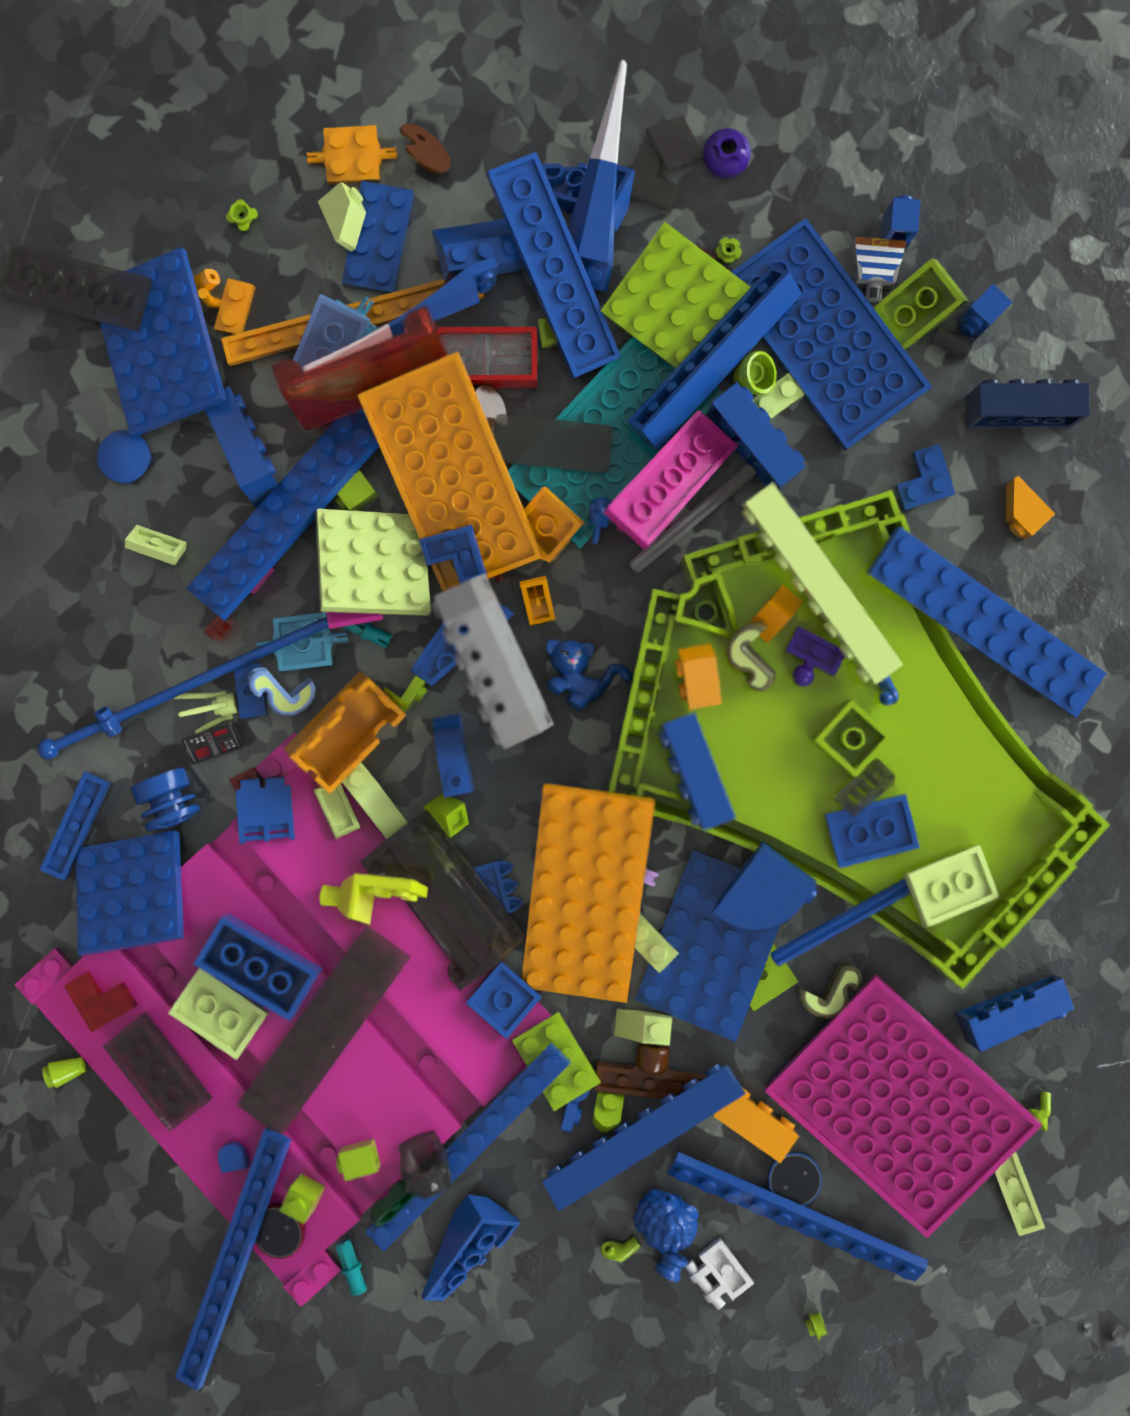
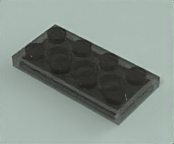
M146 1012L103 1045V1048L169 1132L212 1099L208 1091Z

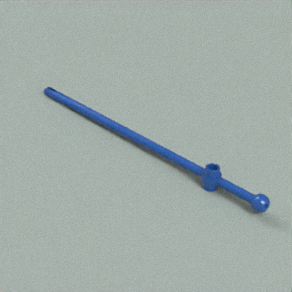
M327 617L116 713L111 711L108 706H105L94 713L97 719L96 722L59 739L52 740L48 738L42 740L37 746L38 752L42 758L49 760L56 757L60 749L100 731L105 732L108 737H113L122 731L120 722L328 628Z

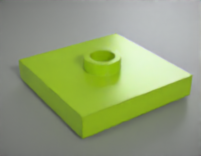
M774 943L750 1003L753 1011L798 983L787 963L781 966H777L771 958V952L777 949Z

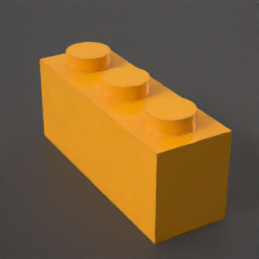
M743 1088L746 1093L745 1095L713 1114V1117L781 1163L799 1137L794 1129L796 1125L784 1116L780 1119L772 1114L773 1109L760 1100L758 1104L749 1098L751 1094Z

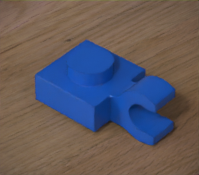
M589 1090L565 1105L561 1120V1130L571 1132L573 1124H579L582 1109L578 1108V1103L588 1097Z

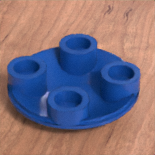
M120 430L109 434L101 442L97 452V461L100 470L107 478L115 482L130 484L146 472L152 461V454L146 441L140 435L132 436L129 434V431Z

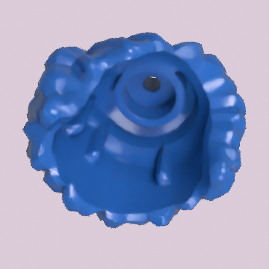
M651 1189L638 1201L637 1212L633 1216V1221L635 1222V1229L642 1234L648 1246L657 1249L660 1253L668 1251L675 1254L678 1250L681 1251L692 1244L698 1231L697 1219L699 1214L693 1205L686 1203L677 1194H671L661 1189Z

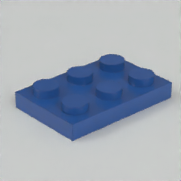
M906 794L824 814L838 868L920 848Z

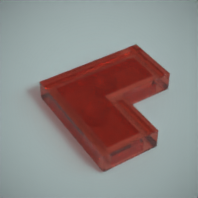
M89 971L64 985L91 1032L138 1005L125 982L103 994Z

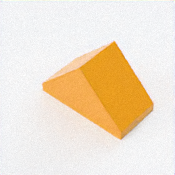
M546 576L521 581L520 586L529 625L556 620Z
M782 584L750 622H762L768 626L759 635L763 641L768 643L791 619L803 601Z

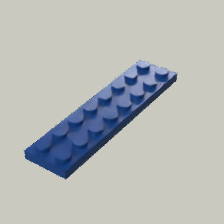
M537 152L487 171L486 177L571 378L573 379L621 358L605 316L600 312V304Z

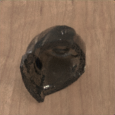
M434 1130L416 1135L399 1146L401 1153L400 1171L402 1178L407 1184L404 1186L406 1192L411 1190L415 1197L430 1198L451 1186L448 1159L444 1147Z

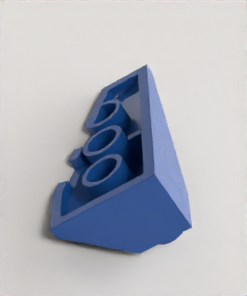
M467 1195L451 1218L421 1296L423 1300L444 1301L467 1280L466 1273L476 1265L481 1266L487 1261L485 1257L487 1253L495 1246L500 1249L521 1223L519 1219L488 1197Z

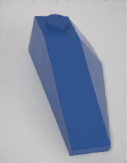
M560 163L542 164L559 208L572 214L587 164L578 163L577 167H563ZM617 165L614 232H617L628 212L635 174L634 169Z

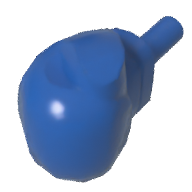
M596 497L591 501L589 525H594L591 543L598 544L601 527L607 528L608 522L611 521L603 513L613 502L609 498Z

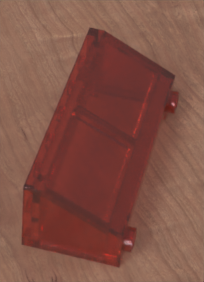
M427 305L407 314L404 321L405 333L304 372L296 361L290 359L271 365L281 394L306 431L363 410L357 396L358 394L449 356L439 325Z

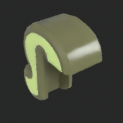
M750 622L734 633L727 644V657L730 664L739 671L751 674L746 679V684L755 691L767 690L774 683L776 671L749 646L768 627L762 622Z
M850 963L838 964L822 997L800 986L797 988V997L800 1004L814 1016L831 1019L849 1001L847 989L850 987L857 991L860 988L862 975Z

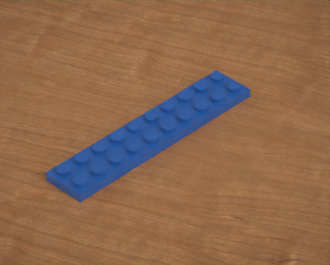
M358 396L355 397L282 479L278 486L274 488L186 587L192 595L224 621L314 521L317 509H324L379 447Z
M896 527L867 571V574L1073 717H1078L1106 675V672L901 527Z

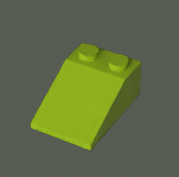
M931 258L873 308L904 350H906L948 319L969 300L939 261Z

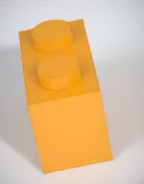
M711 643L678 649L679 660L675 661L677 676L682 677V684L678 685L681 701L686 700L689 710L722 704L717 660Z

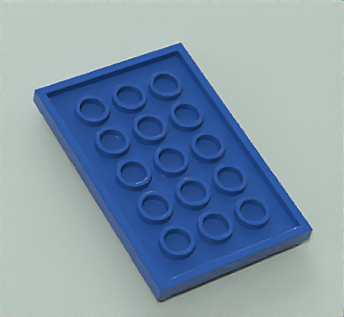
M177 248L90 285L130 435H142L227 401L185 249Z
M692 850L660 933L679 954L660 973L649 963L635 1001L736 1042L780 925L761 930L744 929L726 922L713 913L714 904L741 868Z

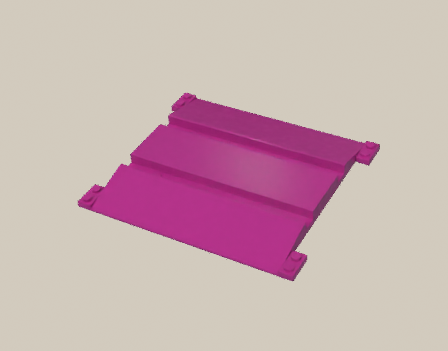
M294 732L258 764L255 769L264 779L284 777L285 786L291 785L295 840H289L288 837L270 839V842H264V840L245 841V844L239 845L238 819L236 817L229 823L231 826L212 843L206 844L181 867L184 939L83 956L75 965L57 947L14 985L31 1004H35L229 1223L233 1217L263 1130L270 1127L292 1139L267 1209H281L289 1188L301 1174L324 1185V1191L316 1209L305 1224L297 1221L301 1230V1242L295 1252L282 1258L273 1257L263 1252L256 1244V1241L252 1249L284 1284L283 1288L302 1307L335 1277L342 1268V1265L327 1248L361 1219L362 1214L377 1200L383 1199L390 1192V1187L395 1182L404 1180L421 1162L425 1161L462 1127V1123L481 1105L484 1107L523 1068L527 1067L512 1039L551 1016V1014L538 1001L511 1035L505 1039L465 1004L502 960L394 840L390 843L387 841L342 783L343 790L361 828L335 840L314 793V789L321 786L312 778L308 771L305 772L297 765L284 749L297 735ZM283 830V831H270L269 834H272V833H283V832H289V831H288V830ZM264 832L244 834V836L264 834ZM353 874L410 879L428 887L427 898L418 897L417 902L401 900L400 897H395L393 894L391 899L374 896L370 925L347 918L338 910V907L321 906L320 892L323 885L341 887L342 882ZM228 913L323 968L298 1012L290 1021L262 1006L269 1011V1014L237 1060L169 1014L199 969L193 964L221 917ZM374 1138L381 1164L378 1172L345 1181L343 1173L338 1172L336 1157L339 1156L338 1153L341 1148ZM228 1142H239L246 1149L250 1166L243 1170L221 1173L218 1161L219 1150Z

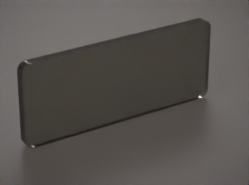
M499 414L496 417L494 439L504 463L605 474L609 470L613 429L609 425Z

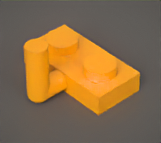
M228 278L222 299L212 297L206 288L199 289L198 296L208 307L219 309L214 327L217 332L228 335L244 332L255 291L253 284Z

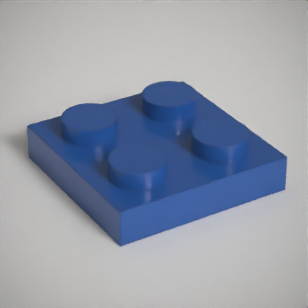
M501 961L465 1004L503 1038L507 1039L541 999V996Z

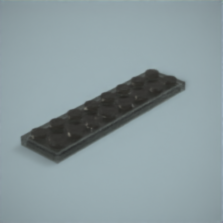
M366 925L237 1103V1106L273 1132L283 1135L411 956L369 925Z

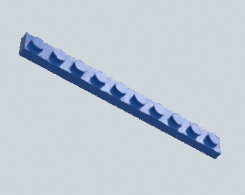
M551 1042L439 1155L442 1164L424 1171L413 1182L417 1189L414 1198L390 1222L380 1227H377L373 1222L365 1233L384 1252L561 1074L571 1061Z
M270 1127L263 1130L175 1378L196 1391L204 1385L292 1140Z
M678 1152L669 1164L667 1174L675 1177L678 1181L687 1182L706 1193H712L729 1203L749 1209L754 1214L772 1219L779 1225L788 1226L805 1236L818 1239L830 1247H836L850 1253L855 1258L864 1259L875 1264L878 1268L896 1273L906 1280L915 1282L927 1270L928 1260L685 1154Z

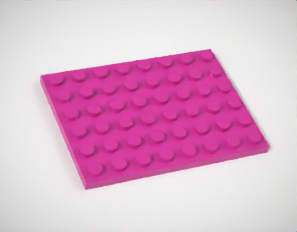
M876 974L765 1087V1092L926 1238L1042 1126L1037 1118Z

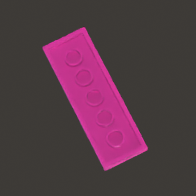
M698 410L603 513L645 550L738 445Z

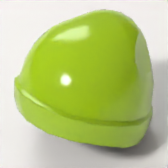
M752 351L736 366L732 382L733 384L738 383L741 388L745 386L752 395L766 394L775 387L777 373L775 363L766 352Z

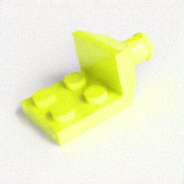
M353 874L342 882L341 887L323 885L320 892L321 906L338 907V910L347 918L370 925L374 896L391 899L393 894L395 897H400L401 900L417 902L418 897L427 898L428 887L410 879Z

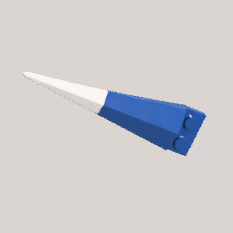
M624 60L620 62L568 226L593 289L603 292L608 291L614 262L617 161L627 67Z
M494 256L468 266L431 296L390 323L342 349L303 366L304 373L307 374L480 303L478 292L479 294L486 293L494 287L493 285H496L498 265Z

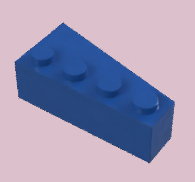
M1052 975L955 1011L965 1041L982 1052L1023 1032L1037 1028L1047 1021L1061 1019L1067 1016V1012L1074 1010V1006L1063 978Z

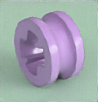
M646 868L644 883L655 886L654 879L659 876V873Z

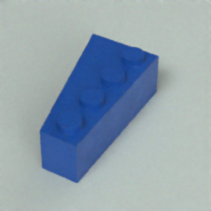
M230 386L224 388L227 401L205 409L239 487L255 508H258L274 488L278 486L279 482L275 476L277 471L271 459H267L264 453L267 450L260 436L256 437L254 430L257 428L250 415L246 416L243 410L247 406L241 394L235 395Z

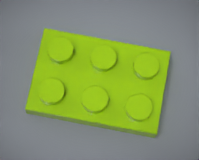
M559 1011L512 1039L527 1066L551 1042L571 1061L561 1074L543 1091L554 1111L601 1083Z

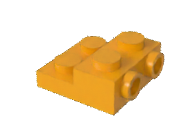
M546 486L540 489L524 509L543 554V557L540 559L548 563L557 558L571 541V538L585 523Z

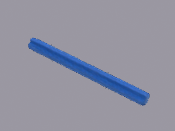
M904 878L772 951L771 958L777 966H781L911 894L906 879Z

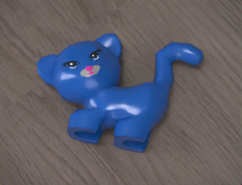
M550 639L546 644V651L551 658L552 667L560 674V677L551 678L547 682L546 687L557 696L563 691H567L570 695L566 699V703L576 711H580L588 703L602 697L605 689L612 683L615 674H619L624 681L632 679L633 675L630 670L620 663L609 665L601 679L584 676L582 672L587 668L589 660L595 652L594 645L591 643L581 644L577 641L560 642Z

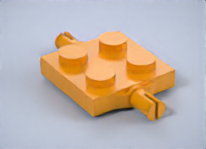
M376 125L323 128L324 146L322 152H307L308 164L324 163L328 185H335L340 182L344 184L361 183V181L381 182L380 166L382 159H397L396 147H380Z

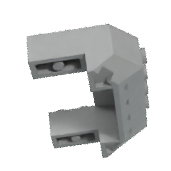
M482 574L433 596L436 601L431 604L438 619L443 618L447 627L442 630L449 645L455 644L458 653L454 657L460 670L466 669L470 679L466 680L472 696L478 695L482 704L478 705V709L484 722L490 721L492 724L490 725V733L495 744H502L503 748L506 749L554 725L486 575ZM461 624H466L469 627L467 635H461L458 632V627ZM474 650L481 653V659L478 661H473L470 658V653ZM486 676L493 679V684L490 687H485L482 684V679ZM498 702L505 705V710L500 713L494 710V705Z

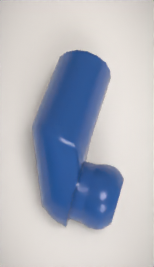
M888 675L878 683L882 692L879 695V700L885 706L895 704L899 699V693Z

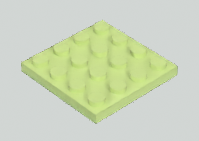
M317 509L316 532L321 611L429 616L431 605L428 568L419 542L420 538L409 514Z

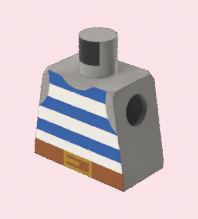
M855 236L850 246L853 281L858 288H866V299L870 303L880 302L882 290H891L896 283L906 241Z

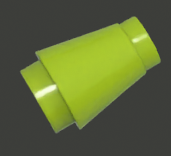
M79 1057L49 1062L48 1066L42 1068L47 1087L55 1086V1088H58L85 1073L86 1066L83 1058Z

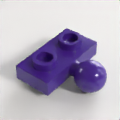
M800 626L796 628L785 649L786 653L804 661L803 665L797 666L792 673L793 681L802 687L808 686L813 682L814 667L832 677L835 676L845 657L838 646Z

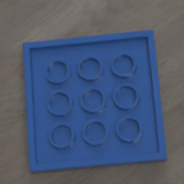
M173 830L79 849L76 855L78 955L88 956L184 939L179 832Z

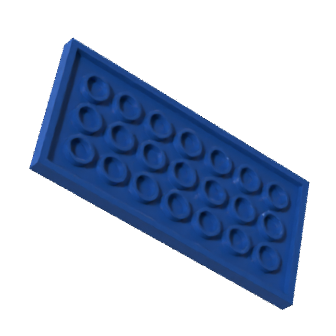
M806 218L731 272L750 287L754 285L771 265L787 270L792 275L802 295L761 339L787 374L791 375L804 393V397L845 451L932 388L931 384Z

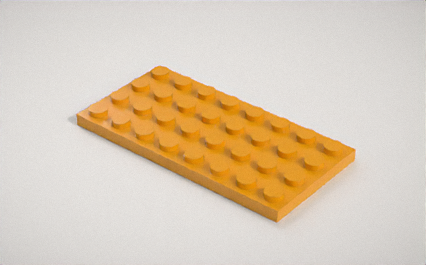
M459 352L357 395L419 538L472 524L487 572V579L543 557ZM453 559L431 564L443 592L460 585Z
M544 784L522 980L533 990L627 1003L655 799Z

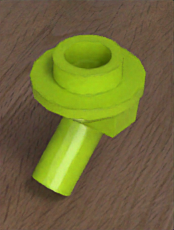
M1040 1092V1109H1027L1041 1122L1042 1126L1039 1129L1044 1132L1048 1130V1117L1051 1113V1093Z

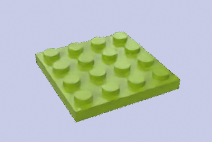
M664 222L600 312L676 369L751 287Z

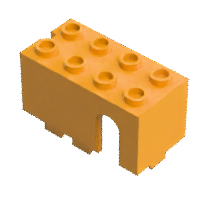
M359 671L284 749L297 765L305 772L308 771L312 778L330 794L380 743V740L375 737L377 732L387 723L396 727L406 714L366 675Z

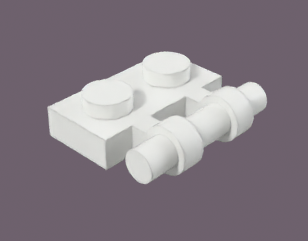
M720 1237L698 1253L704 1262L701 1266H697L690 1259L685 1267L689 1272L688 1277L693 1283L699 1285L704 1292V1298L708 1303H712L717 1310L725 1305L724 1300L721 1298L722 1294L726 1292L734 1300L754 1284L751 1277ZM712 1273L719 1283L712 1286L705 1276Z

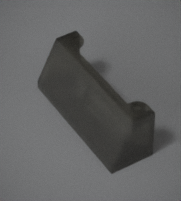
M428 810L401 827L360 861L369 875L410 879L428 887L427 898L418 897L417 902H405L450 959L451 963L447 969L448 976L459 991L501 962L526 939L520 928Z

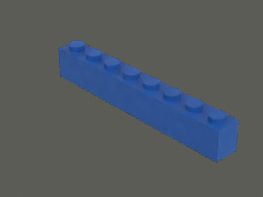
M771 265L627 422L642 442L658 451L802 295L789 271Z
M717 1064L705 1072L708 1077L701 1082H698L695 1078L683 1086L685 1092L677 1097L674 1093L668 1095L660 1101L662 1106L655 1111L651 1107L637 1115L639 1121L633 1125H630L629 1122L624 1123L615 1129L617 1135L608 1140L604 1136L592 1144L594 1148L592 1151L585 1154L582 1150L569 1158L571 1161L570 1165L563 1168L560 1164L548 1171L549 1178L542 1183L558 1211L571 1205L745 1095L746 1093L730 1067L727 1065L721 1068L720 1064Z

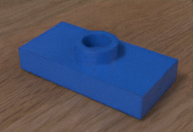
M260 662L247 664L234 670L240 719L268 716L265 692L260 697L255 696L248 685L249 673L255 668L262 667Z

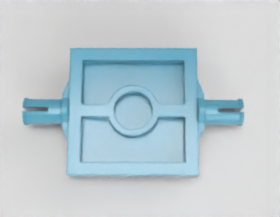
M327 613L274 618L272 641L327 617ZM328 627L275 651L279 672L333 666V644L349 642V638L345 637L348 636V631L332 633ZM271 641L257 642V647L263 646Z

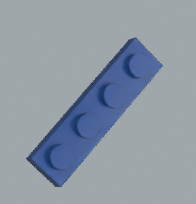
M89 772L83 773L40 867V871L63 881L68 880L76 862V855L79 849L83 847L111 785L110 781Z

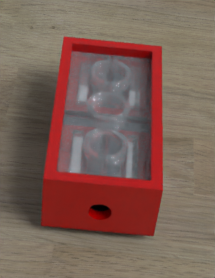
M429 327V364L459 352L473 388L481 385H489L493 388H537V327Z

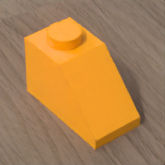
M1016 476L1006 484V522L1010 525L1009 529L1015 536L1022 537L1025 540L1033 536L1055 513L1019 476Z

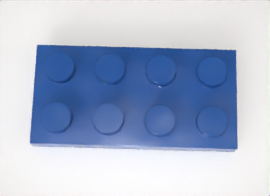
M361 181L359 193L363 198L361 203L366 211L356 249L352 252L348 250L342 285L382 294L392 293L396 291L414 191Z

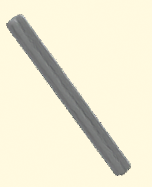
M749 464L743 466L629 562V567L632 571L639 574L756 475L752 466Z

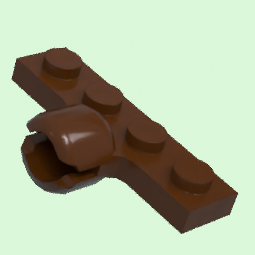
M640 1043L634 1065L597 1061L596 1074L601 1083L594 1087V1091L664 1099L672 1093L677 1097L685 1092L683 1089L684 1085L695 1078L698 1082H701L705 1077L704 1074L668 1069L670 1052L667 1045Z

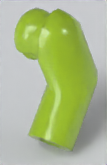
M633 1236L624 1244L613 1241L604 1242L601 1245V1253L608 1260L623 1262L642 1246L638 1239Z

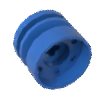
M185 768L165 772L130 788L136 805L149 803L151 806L150 809L141 814V818L145 819L155 816V820L145 824L147 831L164 830L189 820L194 814L201 811L199 804L186 806V803L197 798L195 794L182 796L181 791L191 785Z

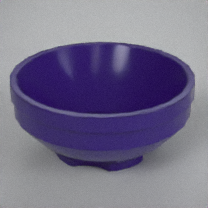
M730 128L714 132L707 139L703 148V160L707 169L721 178H732L741 174L748 166L751 156L750 144L747 138L738 130ZM725 141H731L735 144L736 151L732 154H726L721 150V144Z

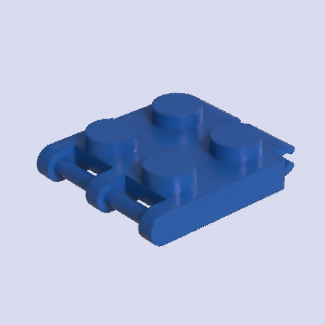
M265 778L266 787L260 788V779L240 780L241 789L235 790L239 845L245 844V841L264 840V842H270V839L288 837L289 840H295L291 785L285 786V778ZM283 830H288V831H289V832H283V833H272V834H269L270 831H283ZM264 832V834L244 836V834Z

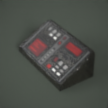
M229 722L181 739L193 765L244 748L236 722Z

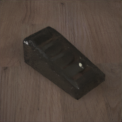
M875 758L834 799L854 818L894 785L895 774L878 758ZM865 781H870L875 788L872 789ZM859 787L867 796L864 797L856 788ZM849 794L859 802L857 805L847 797Z

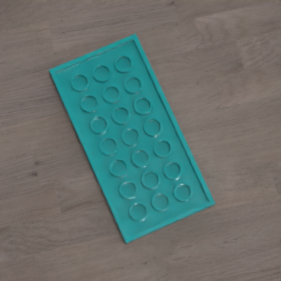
M634 337L619 350L621 358L607 363L508 470L516 491L529 503L540 489L546 486L585 522L571 538V542L579 549L593 536L594 525H589L591 501L596 497H606L614 501L698 410L706 415L711 403L724 393L716 387L658 451L645 444L627 421L669 377L675 368Z

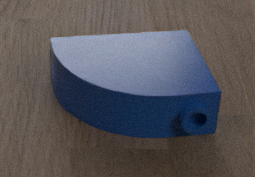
M461 713L434 717L433 733L444 797L474 792L475 786Z
M761 842L716 901L713 913L726 922L740 928L751 930L772 928L790 919L804 903L809 904L817 894L816 880L764 842Z

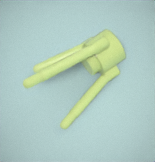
M226 690L216 693H183L174 697V699H216L212 700L211 705L181 711L178 713V716H190L214 710L216 716L221 715L195 730V734H200L224 721L233 719L232 714L238 713L237 702L233 693L227 694Z

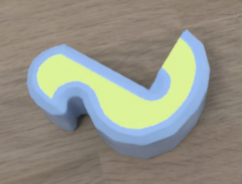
M265 667L255 668L249 673L248 685L252 692L258 697L265 692L268 704L275 713L281 716H295L306 710L315 698L316 688L310 677L288 694Z

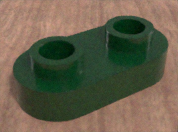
M410 1180L395 1182L384 1199L377 1201L372 1206L370 1218L377 1227L390 1222L414 1198L417 1189Z

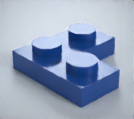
M940 444L914 451L912 456L919 478L895 486L903 511L955 495L956 493Z
M472 524L419 539L427 566L453 559L460 584L482 574H485L487 577Z

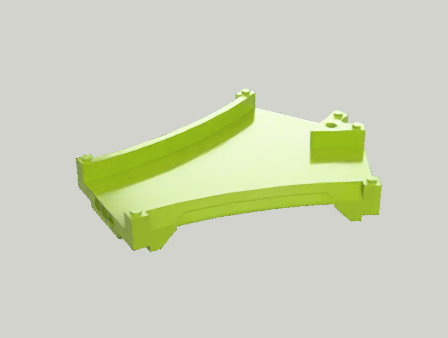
M893 490L798 518L854 597L864 607V611L903 664L889 675L899 693L898 701L889 706L883 705L879 700V695L882 693L879 685L870 684L868 681L866 683L863 682L855 671L858 668L852 659L848 660L846 657H844L836 675L833 677L814 667V680L810 685L802 687L793 681V670L797 666L803 665L804 661L786 653L785 649L798 626L838 647L842 644L836 636L832 638L823 626L826 622L820 614L816 616L807 604L809 598L804 592L799 593L791 582L793 576L788 569L784 571L775 560L777 554L771 546L767 548L758 536L761 533L760 530L684 555L680 561V566L688 586V593L678 595L653 589L650 594L644 620L643 635L607 792L655 799L653 816L700 829L698 826L692 825L687 813V810L691 809L688 799H682L677 787V784L681 783L678 773H672L667 758L671 757L667 747L662 748L657 735L661 731L660 725L695 712L736 817L702 831L736 843L751 851H755L761 842H764L814 878L817 884L853 906L905 878L904 874L974 845H980L999 898L930 927H923L911 894L870 916L929 961L928 964L949 982L963 989L999 948L1004 949L1076 869V862L1110 824L1093 809L1094 806L1080 792L1055 774L1050 773L1029 750L991 701L954 644L946 628L867 574V571L896 527H901L910 533L905 516L900 513ZM783 584L803 603L791 619L768 643L758 636L749 645L776 671L775 681L770 688L764 691H755L746 684V679L751 674L739 671L730 664L727 657V644L734 633L748 624ZM703 606L710 608L712 611L711 619L703 620L698 614L699 608ZM711 643L717 660L722 704L689 710L686 700L681 701L678 685L682 684V677L677 676L675 661L679 660L678 649ZM906 794L920 848L838 868L824 814Z

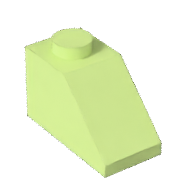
M340 182L323 196L318 203L335 241L352 252L356 249L366 211L361 203L363 198L358 190L354 187L349 188Z
M617 1008L614 1036L640 1043L670 1045L672 1017L664 1012Z

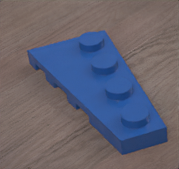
M499 603L508 621L515 613ZM444 622L410 669L412 673L431 686H434L458 665L454 657L458 653L455 644H448L442 631L447 628ZM461 624L458 627V632L461 635H467L469 627L466 624Z

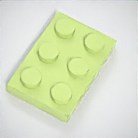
M974 845L904 874L923 927H930L999 898L980 845Z
M199 968L169 1014L237 1060L269 1014V1011Z

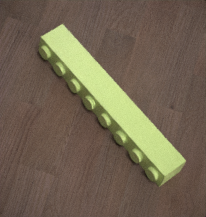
M771 483L742 504V507L745 509L742 512L745 519L750 525L755 524L761 533L758 536L767 548L770 546L777 554L775 557L776 562L784 571L788 569L793 576V579H791L792 584L799 593L804 592L809 598L807 602L809 608L816 616L820 614L826 622L823 624L825 630L832 638L837 637L842 644L839 647L840 651L848 660L852 659L858 667L855 671L861 680L865 683L868 681L870 684H878L901 667L903 664L776 486Z

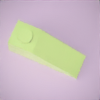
M362 763L341 782L389 843L410 827L409 823Z

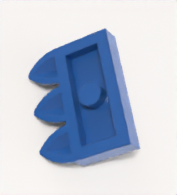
M497 860L471 868L486 920L513 913L524 902L519 897L508 896L519 885V882L516 880L503 879L514 867V864L508 861Z

